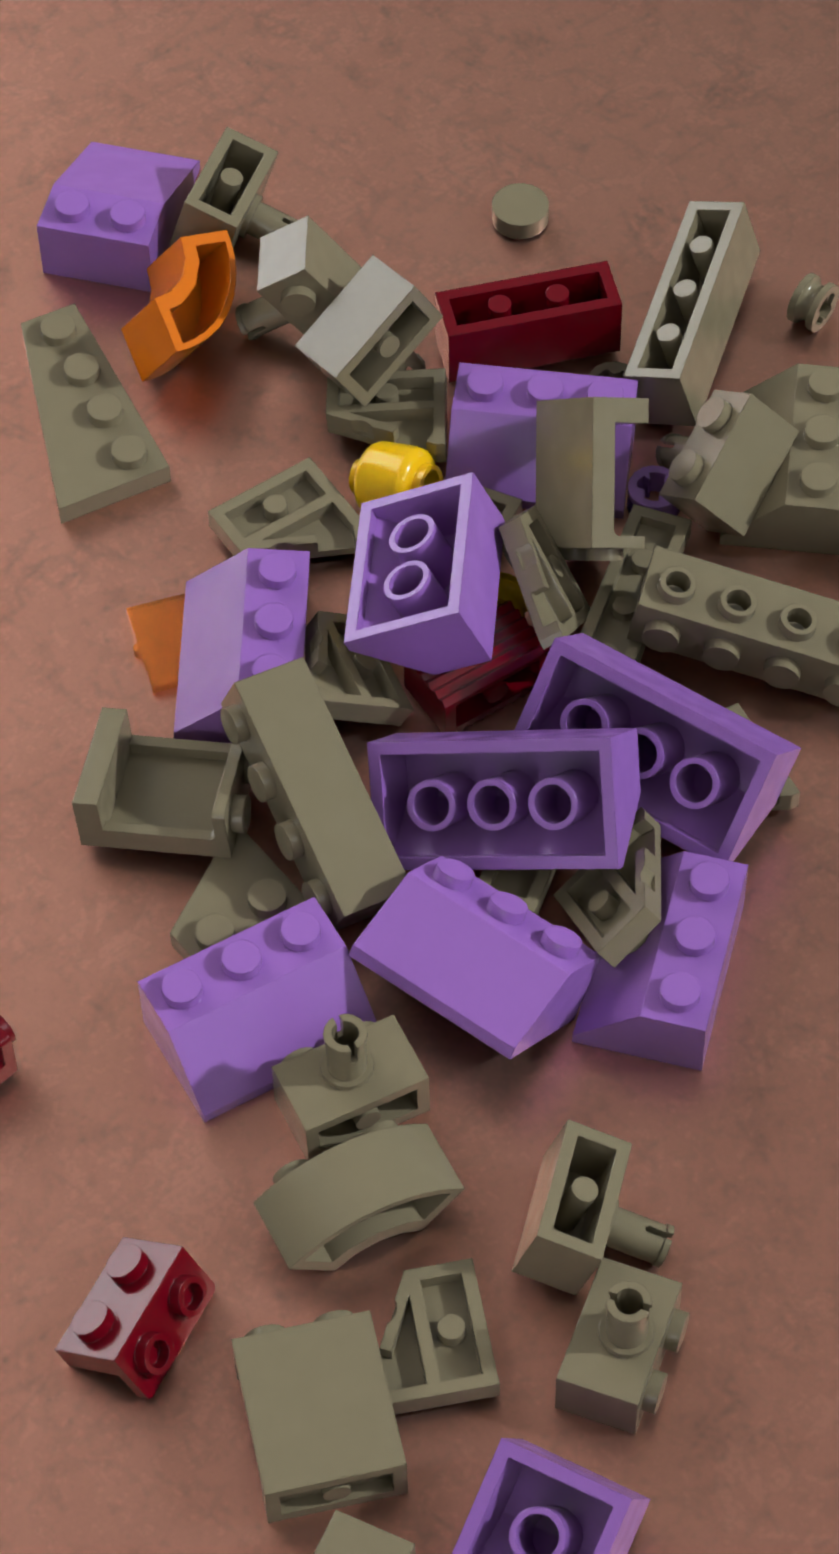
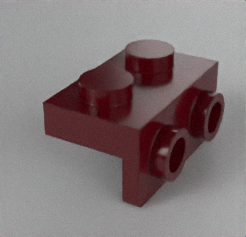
M123 1237L107 1260L106 1266L83 1304L73 1316L71 1324L55 1348V1351L69 1366L119 1375L138 1397L150 1399L156 1393L214 1294L215 1284L183 1246Z

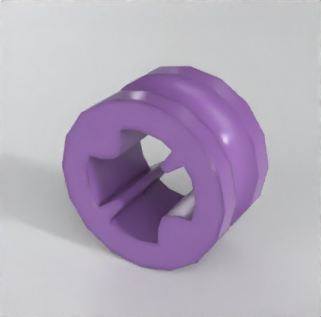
M651 465L642 467L633 473L629 479L627 491V509L629 514L633 504L676 516L679 514L680 510L660 495L658 501L645 498V496L647 498L650 497V491H661L669 476L668 468Z

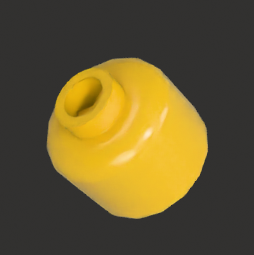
M378 441L371 444L361 455V458L353 463L349 473V487L355 495L356 504L360 510L361 503L443 480L442 471L435 464L428 450L418 446L388 441Z

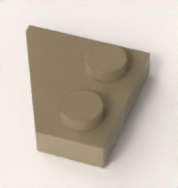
M446 368L396 371L366 407L327 377L326 419L328 432L370 444L378 441H388L418 446L428 450L435 462H447Z
M310 457L208 511L209 527L233 556L247 548L310 551V558L353 554L356 550L360 516Z
M534 505L515 515L498 528L503 539V553L514 570L535 632L544 650L552 645L554 638L568 636L583 624L590 611V606Z
M318 611L306 626L305 661L333 720L401 726L414 709L390 663L348 650L344 644L347 614Z
M642 807L636 811L622 868L579 869L553 895L595 951L614 968L629 953L640 948L648 938L649 933L661 922V825Z
M238 833L232 857H214L170 932L172 946L185 959L304 902L303 895L247 833Z
M472 1258L408 1269L403 1272L395 1297V1309L392 1319L387 1323L379 1348L395 1415L500 1396L499 1378Z

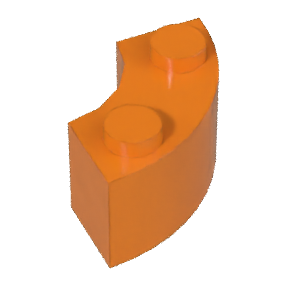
M227 230L180 237L147 268L151 286L149 304L121 328L142 382L155 379L175 368L205 342L225 320L231 308L236 289L235 255Z

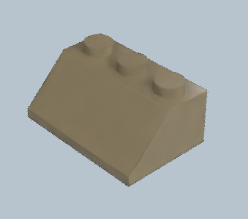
M798 363L743 392L754 395L799 430V433L745 536L721 533L720 544L839 555V367Z

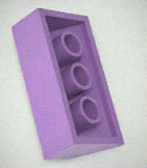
M584 633L554 638L514 729L637 728L641 785L637 810L642 807L661 825V837L688 852L729 861L736 859L775 806L801 750V747Z
M637 728L395 733L367 742L371 801L404 870H414L441 855L445 858L461 861L472 870L620 869L624 865L641 794Z

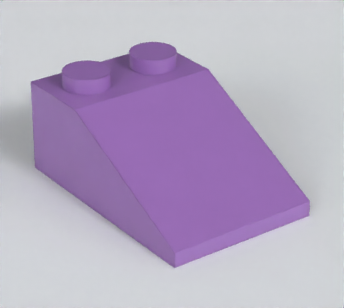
M91 142L53 184L38 221L37 233L43 273L151 292L147 268L170 247L169 244L183 204L193 188L199 173L200 160Z
M501 1438L452 1554H628L651 1499L524 1439Z

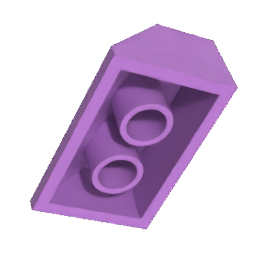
M459 362L451 409L445 480L473 472L483 487L523 499L522 509L536 506V401L582 397L638 398V380ZM636 424L615 425L614 518L623 519Z
M473 472L361 503L344 635V644L349 651L432 675L492 660L503 539L498 527L505 523V519Z
M247 548L186 581L174 722L175 739L232 743L222 726L220 711L222 709L221 702L234 682L301 657L305 659L310 551Z
M687 851L661 858V922L649 933L644 944L636 951L629 953L615 968L605 959L600 958L582 1000L572 1035V1042L702 1071L744 907L748 864Z
M442 855L407 873L354 942L349 953L351 958L508 1059L514 1058L575 1019L601 958L596 951L584 945L579 935L563 926L552 925L528 910L527 904L521 898L508 892L498 891L477 878L474 871L465 863L445 858Z
M315 897L137 981L143 1021L204 1123L274 1089L272 1066L281 1063L287 1055L297 1049L304 1047L316 1048L325 1044L323 1039L324 1026L331 1018L337 1024V1032L341 1030L339 1019L341 1014H352L363 1022H377L353 961L349 956L347 946Z

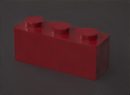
M608 261L435 292V308L443 315L442 319L435 325L436 342L444 368H446L449 383L456 382L459 362L526 369L620 351L622 301Z

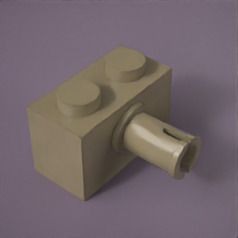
M226 127L183 204L169 246L180 237L227 230L234 248L239 237L245 238L249 234L260 240V237L297 221V219L262 203V195L278 151Z
M309 216L260 237L257 292L262 297L249 303H243L236 308L235 315L238 327L243 335L248 334L249 340H256L262 335L288 323H291L302 334H305L362 267Z
M372 255L295 344V347L324 375L366 407L396 371L406 370L408 366L412 370L426 369L425 361L414 350L442 319L443 315L413 284Z
M714 389L710 398L700 408L697 415V423L689 437L672 433L661 438V442L667 445H674V447L657 446L656 448L658 465L669 469V476L659 495L707 531L744 537L799 430L751 393Z
M352 1014L339 1015L341 1030L338 1032L337 1024L331 1018L324 1026L323 1039L325 1044L316 1048L304 1047L297 1049L287 1055L281 1063L272 1066L275 1101L307 1160L336 1145L361 1136L368 1128L378 1122L394 1120L398 1125L430 1111L429 1077L394 1014L377 1022H363Z
M568 1119L543 1156L512 1272L577 1295L602 1262L606 1246L647 1261L652 1266L658 1268L663 1264L672 1240L667 1239V1237L671 1238L674 1235V1226L657 1222L619 1207L618 1198L632 1143Z
M603 1257L556 1378L555 1408L635 1435L643 1412L656 1414L662 1400L668 1373L659 1371L665 1352L669 1350L678 1353L686 1333L690 1313L680 1310L683 1283Z

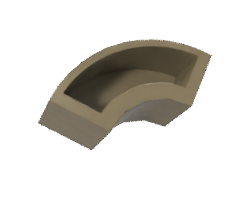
M384 1120L368 1128L361 1136L336 1145L310 1160L299 1159L284 1165L275 1173L273 1177L274 1185L266 1190L254 1202V1205L289 1269L336 1271L354 1255L379 1241L401 1233L422 1231L465 1188L428 1124L397 1125L394 1120Z

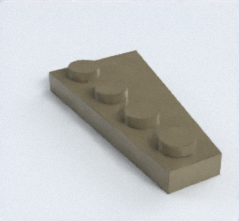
M75 303L21 323L61 524L170 482V467Z

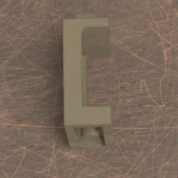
M582 397L536 401V508L564 560L623 561L624 548L645 549V536H618L614 532L615 425L649 423V398Z
M102 707L72 801L81 845L231 858L237 834L247 833L251 819V798L249 795L251 786L247 775V769L250 765L240 744L132 735L127 709Z
M335 1310L322 1314L314 1322L287 1328L276 1324L263 1325L252 1329L244 1337L231 1339L237 1379L240 1382L268 1523L408 1493L407 1463L370 1310L354 1314L348 1310Z

